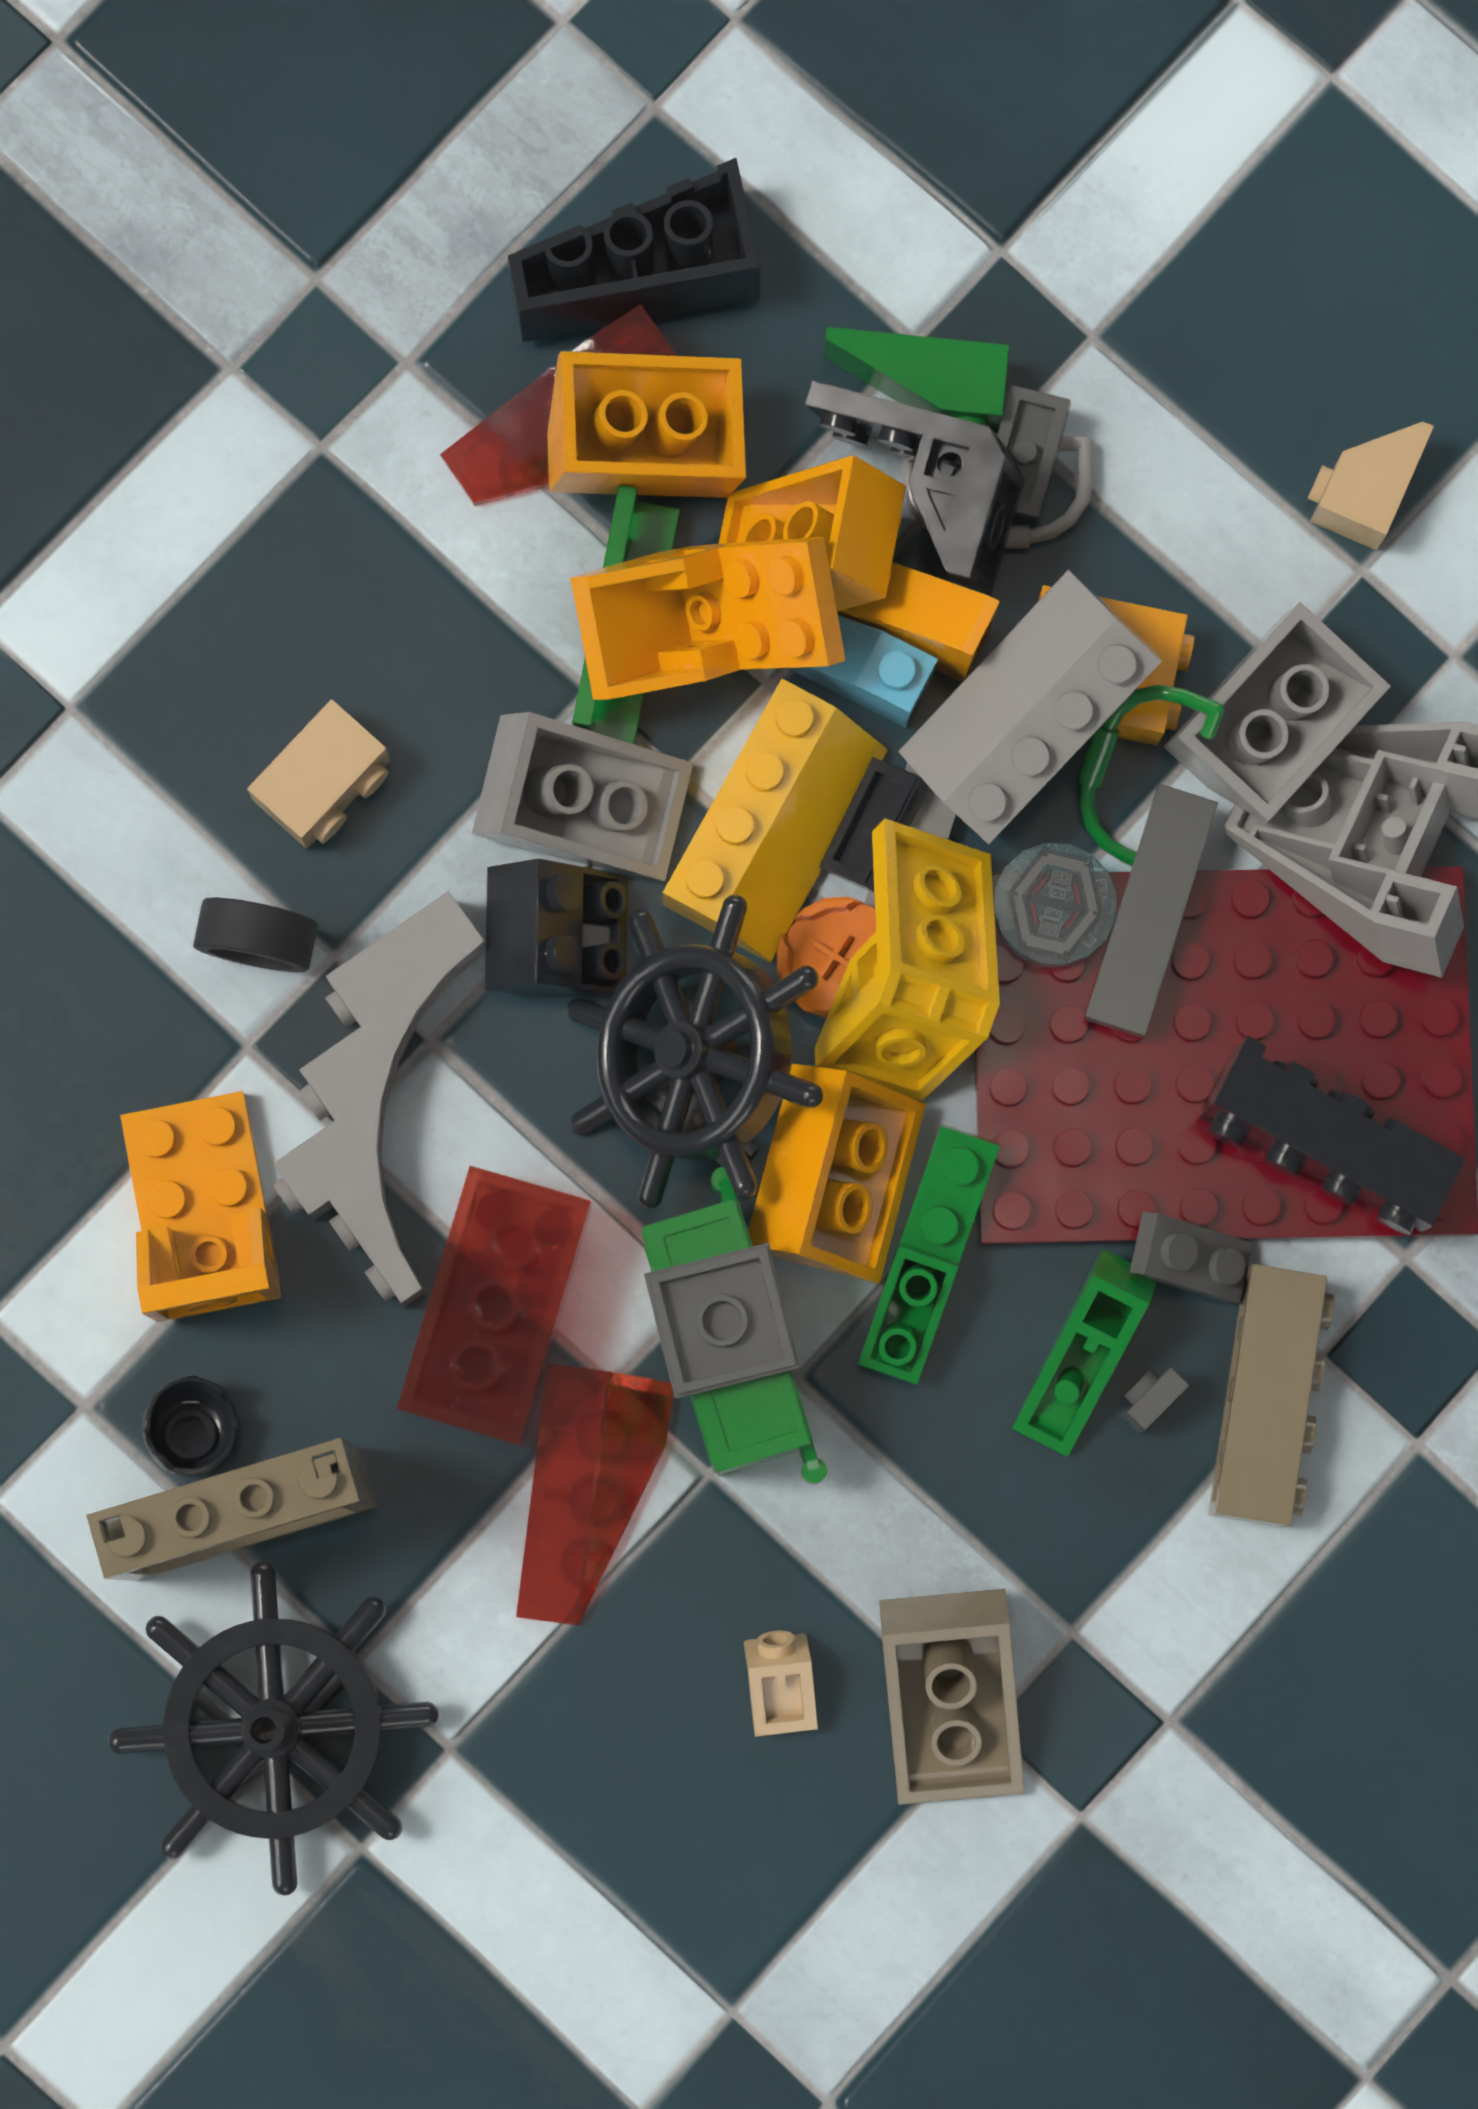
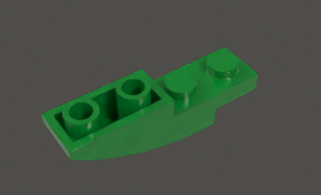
M941 1123L858 1361L859 1365L916 1385L918 1384L959 1268L961 1256L1000 1149L999 1143Z

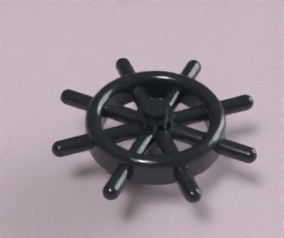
M737 894L729 895L724 899L710 946L686 944L665 948L651 913L645 909L633 911L629 916L628 922L643 961L636 965L622 980L607 1007L582 998L573 999L567 1005L566 1011L570 1020L599 1031L596 1061L598 1079L602 1091L601 1097L573 1114L570 1120V1127L578 1135H587L613 1118L631 1140L650 1151L638 1191L639 1203L648 1209L656 1208L662 1202L674 1158L709 1160L720 1157L734 1193L743 1199L751 1198L757 1192L758 1183L743 1146L751 1141L767 1124L781 1098L806 1108H815L823 1100V1090L818 1084L789 1074L792 1041L790 1024L785 1009L786 1006L813 990L819 982V975L813 967L802 966L773 984L760 967L745 956L736 953L735 949L747 912L746 900ZM702 973L690 1013L678 981L690 975ZM726 983L736 994L741 1006L714 1023ZM657 999L668 1023L665 1028L645 1022L649 1011ZM750 1030V1041L735 1040ZM638 1046L654 1051L656 1061L638 1072ZM726 1078L743 1084L729 1108L718 1084ZM670 1082L659 1118L649 1105L646 1097ZM695 1092L708 1126L693 1132L683 1133L693 1093Z
M258 1562L250 1571L253 1621L228 1628L199 1647L165 1617L154 1616L148 1620L145 1628L147 1636L183 1667L177 1675L168 1695L163 1725L116 1729L109 1735L108 1745L117 1754L165 1750L174 1780L192 1805L161 1841L160 1850L164 1857L170 1860L180 1858L211 1821L237 1834L269 1839L272 1887L277 1894L286 1896L295 1891L298 1883L294 1836L324 1825L337 1817L346 1808L381 1838L394 1840L400 1836L402 1832L401 1820L365 1790L364 1787L376 1766L381 1749L383 1731L430 1727L437 1722L439 1711L435 1704L428 1701L381 1705L372 1677L365 1665L354 1653L386 1614V1605L380 1598H367L334 1636L322 1628L309 1623L279 1619L275 1569L268 1562ZM281 1645L296 1647L316 1656V1659L285 1695ZM255 1647L259 1698L221 1666L236 1654ZM336 1674L346 1688L353 1708L304 1712ZM204 1685L242 1718L193 1722L196 1702ZM355 1734L351 1755L344 1770L306 1739L309 1737ZM244 1743L211 1782L199 1763L195 1748ZM289 1758L327 1790L312 1802L292 1809ZM262 1761L267 1811L250 1808L231 1799Z

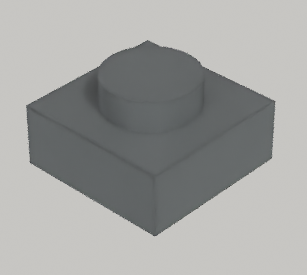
M1172 1368L1164 1371L1159 1377L1149 1370L1124 1395L1131 1405L1121 1416L1138 1433L1143 1432L1189 1385Z

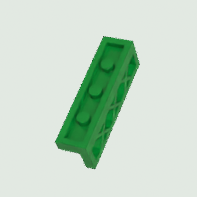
M619 485L603 568L653 553L672 550L680 517V509L639 502L637 488ZM584 659L572 725L635 744L645 693L614 699L593 700L586 659Z

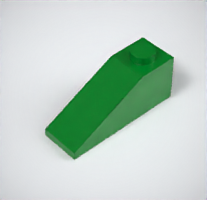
M835 327L826 328L824 357L896 402L986 425L994 433L999 431L1003 416L1009 345Z
M1102 1248L1013 1424V1430L1066 1457L1069 1456L1146 1312L1157 1281L1130 1274L1131 1262Z

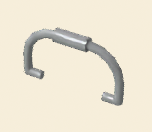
M1063 436L1059 451H1078V485L1076 496L1066 513L1049 525L1030 528V524H1012L1005 549H1028L1032 543L1055 539L1077 523L1089 505L1094 480L1093 442L1089 436ZM902 458V484L906 485L905 497L907 506L922 528L928 531L908 484L914 461Z

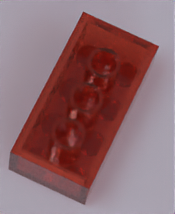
M469 1166L396 1408L404 1414L522 1448L593 1209L591 1200Z

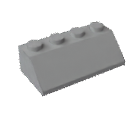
M1068 569L898 752L941 801L985 842L990 844L1162 662L1161 657L1154 648Z

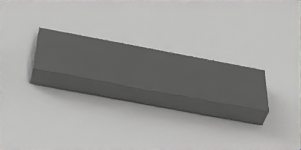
M1158 784L1083 1020L1142 1039L1144 1038L1218 805L1217 801L1164 784Z

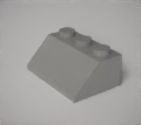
M1299 602L1282 615L1208 697L1224 706V714L1215 739H1208L1200 734L1207 714L1195 711L1163 747L1208 789L1267 823L1391 686L1309 609Z

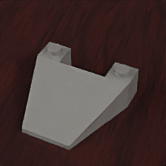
M1468 722L1354 726L1267 823L1234 804L1224 825L1225 834L1382 962L1442 978L1464 929L1457 886L1422 878L1421 876L1449 813L1478 819V725Z

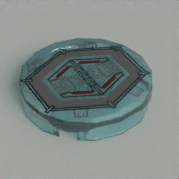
M1044 843L1022 851L1004 868L993 892L995 924L998 931H1000L1001 937L1018 957L1039 967L1064 968L1088 958L1105 943L1116 919L1117 893L1109 872L1092 854L1071 844Z

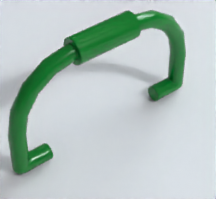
M1158 684L1135 689L1093 734L1078 777V781L1082 784L1079 807L1086 830L1103 851L1132 866L1136 851L1125 847L1110 837L1099 822L1094 804L1096 788H1100L1120 733L1117 727L1124 715L1141 703L1155 700L1178 703L1207 714L1200 734L1205 738L1215 739L1224 714V706L1221 703L1177 687Z

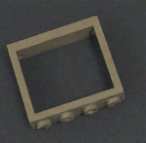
M338 1438L87 1514L86 1517L104 1579L137 1581L377 1508L360 1448L343 1438ZM329 1452H334V1454L327 1455V1456H324V1457H321V1458H317V1459H313V1457H316V1456H319V1455H322V1454H325V1453H329ZM337 1464L340 1473L333 1474L332 1465Z

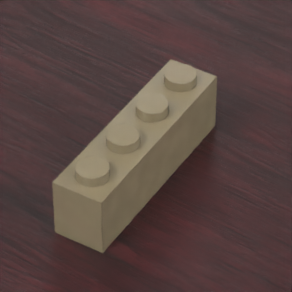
M1252 1264L1247 1267L1238 1309L1208 1511L1210 1516L1277 1527L1291 1526L1293 1515L1302 1516L1307 1495V1479L1298 1478L1301 1454L1311 1453L1316 1433V1417L1307 1415L1310 1392L1320 1391L1325 1371V1355L1316 1353L1320 1329H1329L1334 1310V1293L1325 1292L1327 1276Z

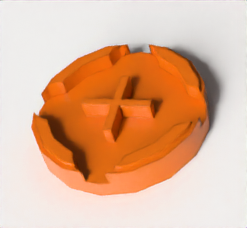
M851 897L824 898L803 908L793 919L795 923L791 926L787 935L783 934L778 945L777 973L780 980L802 966H810L817 971L819 975L817 986L794 1002L805 1012L825 1020L850 958L876 932L875 909Z

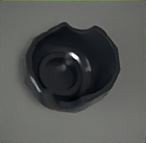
M195 1375L170 1380L152 1395L143 1414L142 1434L144 1444L153 1460L163 1470L170 1471L171 1474L192 1477L214 1471L231 1455L238 1434V1418L228 1399L226 1390L217 1383Z

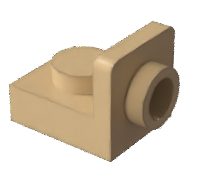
M776 1630L766 1632L757 1639L744 1641L755 1737L817 1730L812 1662L806 1634H792L788 1631Z

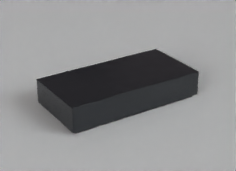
M872 757L819 868L828 874L874 893L872 831L884 818L910 827L929 786L919 775Z

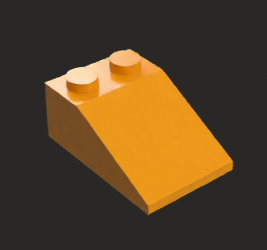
M852 455L733 492L727 498L719 544L824 537L837 610L886 598L887 587L891 579V566L897 533L901 524V512L906 485L857 456Z

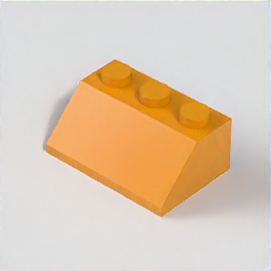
M561 351L557 360L547 432L549 492L617 494L619 485L637 488V495L728 498L746 479L741 359Z
M792 1064L789 1074L818 1084L823 1090L824 1096L821 1104L815 1108H806L785 1099L782 1100L748 1230L752 1245L757 1246L769 1243L771 1254L781 1259L880 1284L926 1104L847 1070Z

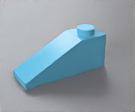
M838 615L846 661L823 667L788 668L907 728L934 676L938 659L882 630Z

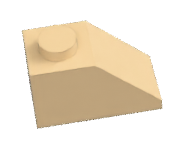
M1422 421L1343 451L1333 469L1322 465L1307 498L1318 503L1310 522L1377 551L1389 531L1434 426Z

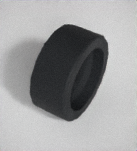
M220 897L205 898L201 904L193 947L207 955L248 966L285 972H306L310 968L318 923L302 914L261 903Z

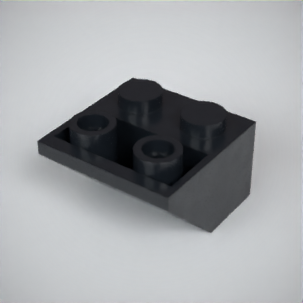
M539 858L487 867L485 990L528 997L611 998L627 975L628 875Z

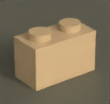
M331 699L255 779L247 790L252 800L301 845L308 849L316 839L323 844L335 835L347 819L343 811L359 794L365 799L380 787L389 774L385 766L390 762L386 747Z

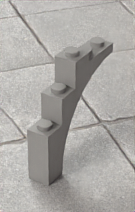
M449 891L326 975L334 992L326 996L325 999L346 1028L354 1022H357L360 1028L299 1069L309 1083L300 1089L299 1092L319 1121L330 1114L335 1121L273 1163L282 1178L272 1185L293 1215L304 1208L307 1214L315 1221L334 1207L338 1215L330 1219L329 1222L349 1251L361 1245L374 1265L367 1269L365 1274L385 1302L396 1296L405 1308L426 1293L401 1250L387 1207L381 1158L385 1108L398 1063L420 1020L449 983L486 952L485 941Z

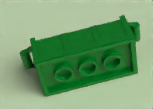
M724 1167L716 1169L711 1177V1188L716 1195L721 1197L722 1203L643 1227V1231H641L642 1243L651 1272L753 1247L740 1203L732 1189ZM792 1371L690 1396L714 1474L721 1476L799 1451L803 1461L800 1471L803 1481L807 1484L816 1485L826 1477L827 1466L821 1459L817 1458L811 1431Z

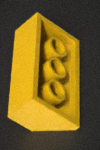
M781 679L662 892L663 906L714 933L724 899L732 894L742 896L747 902V912L737 946L771 964L783 934L787 935L794 922L793 919L798 915L822 871L819 868L821 861L872 757L883 761L888 749L835 706Z

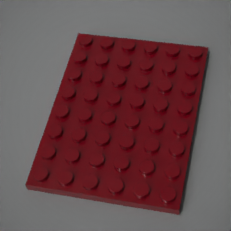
M1463 866L1425 867L1421 876L1422 878L1457 886L1464 929L1442 978L1382 962L1269 869L1197 871L1143 1039L1083 1020L1130 872H1094L1096 880L1106 879L1108 890L1098 892L1102 912L1105 914L1089 932L1097 940L1090 948L1080 943L1069 957L1068 962L1063 958L1025 949L1020 951L1018 949L1019 942L1016 928H1005L1003 917L1013 915L1009 894L1006 893L1007 890L1012 888L1022 873L992 874L1000 1006L988 1038L974 1051L977 1136L999 1143L1000 1149L979 1205L980 1245L1136 1242L1142 1212L1160 1213L1242 1240L1471 1237L1478 1235ZM1081 872L1068 874L1078 876L1085 911L1063 938L1033 931L1026 896L1044 875V873L1038 874L1022 895L1030 935L1065 943L1089 912ZM1046 873V875L1042 878L1039 884L1031 892L1030 896L1042 898L1040 896H1035L1034 891L1038 888V886L1046 877L1049 878L1050 873ZM1055 873L1053 874L1052 882L1049 885L1070 889L1068 888L1071 875H1068L1069 879L1068 884L1066 885L1062 883L1053 882ZM1056 874L1055 881L1066 883L1068 877H1066V881L1057 880ZM1074 877V878H1073V884H1076V888H1077V892H1078V897H1079V902H1080V903L1078 904V906H1077V905H1073V904H1070V905L1082 908V903H1081L1079 888H1078V884H1077V879H1076V877ZM1104 880L1096 882L1098 891L1106 889ZM1048 882L1037 894L1044 896V900L1028 896V898L1043 901V904L1044 901L1055 904L1054 907L1035 903L1039 923H1041L1040 916L1045 917L1046 907L1062 911L1059 920L1063 921V925L1074 913L1067 911V907L1083 911V909L1068 906L1069 902L1076 904L1072 884H1070L1071 891L1066 890L1065 900L1049 896L1052 887L1048 886ZM1052 889V896L1064 898L1065 891ZM1045 897L1056 899L1055 903L1046 901ZM1029 899V904H1030L1031 914H1032V918H1033L1034 928H1035V930H1037V929H1038V923H1035V919H1034V915H1033V910H1032V905H1031V904L1033 903V901H1034V902H1038V903H1041V902ZM1057 900H1062L1068 903L1067 905H1062L1056 902ZM1056 904L1066 906V910L1055 908ZM1047 909L1046 916L1059 918V911ZM1069 909L1072 911H1076L1077 916L1073 919V921L1065 930L1062 929L1060 936H1063L1065 934V932L1069 929L1072 923L1080 915L1081 911ZM1013 916L1005 918L1006 927L1015 925ZM1041 918L1043 919L1040 932H1044L1042 931L1043 923L1046 922L1058 925L1056 934H1052L1057 936L1059 925L1062 922ZM1045 924V925H1044V929H1043V930H1045V926L1055 927V928H1054V933H1055L1056 926L1049 925V924ZM1088 934L1082 942L1090 946L1095 939ZM1023 947V948H1028V949H1032V950H1036V951H1040V952H1044V953H1048V954H1053V955L1065 957V956L1058 955V954H1054V953H1050V952H1045V951H1041V950H1037V949H1033V948H1029V947ZM1247 1035L1267 1046L1262 1056L1271 1063L1273 1061H1281L1287 1064L1289 1061H1294L1314 1072L1313 1078L1319 1082L1317 1089L1325 1094H1328L1331 1089L1349 1092L1367 1102L1375 1110L1372 1120L1383 1126L1387 1118L1398 1120L1466 1159L1432 1227L1423 1232L1413 1228L1410 1235L1398 1232L1378 1221L1376 1217L1379 1210L1358 1199L1354 1206L1341 1203L1320 1190L1323 1182L1303 1171H1300L1298 1177L1284 1174L1264 1162L1266 1152L1244 1142L1241 1149L1232 1147L1219 1141L1207 1132L1211 1124L1198 1117L1231 1052Z

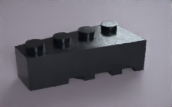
M737 157L717 165L716 172L691 182L690 178L668 186L667 193L640 205L634 206L633 202L614 209L611 211V217L589 227L575 226L508 255L511 286L522 341H533L760 299V263Z
M1247 1035L1231 1052L1198 1117L1211 1124L1207 1132L1214 1138L1232 1147L1241 1149L1244 1142L1266 1152L1264 1162L1284 1174L1298 1177L1300 1171H1303L1323 1182L1320 1190L1341 1203L1354 1206L1357 1199L1379 1210L1376 1217L1378 1221L1398 1232L1410 1235L1413 1228L1423 1232L1432 1227L1466 1159L1398 1120L1387 1118L1383 1126L1372 1120L1375 1110L1367 1102L1349 1092L1331 1089L1328 1094H1325L1317 1089L1319 1082L1313 1078L1314 1072L1294 1061H1289L1288 1064L1281 1061H1273V1063L1262 1058L1267 1046Z

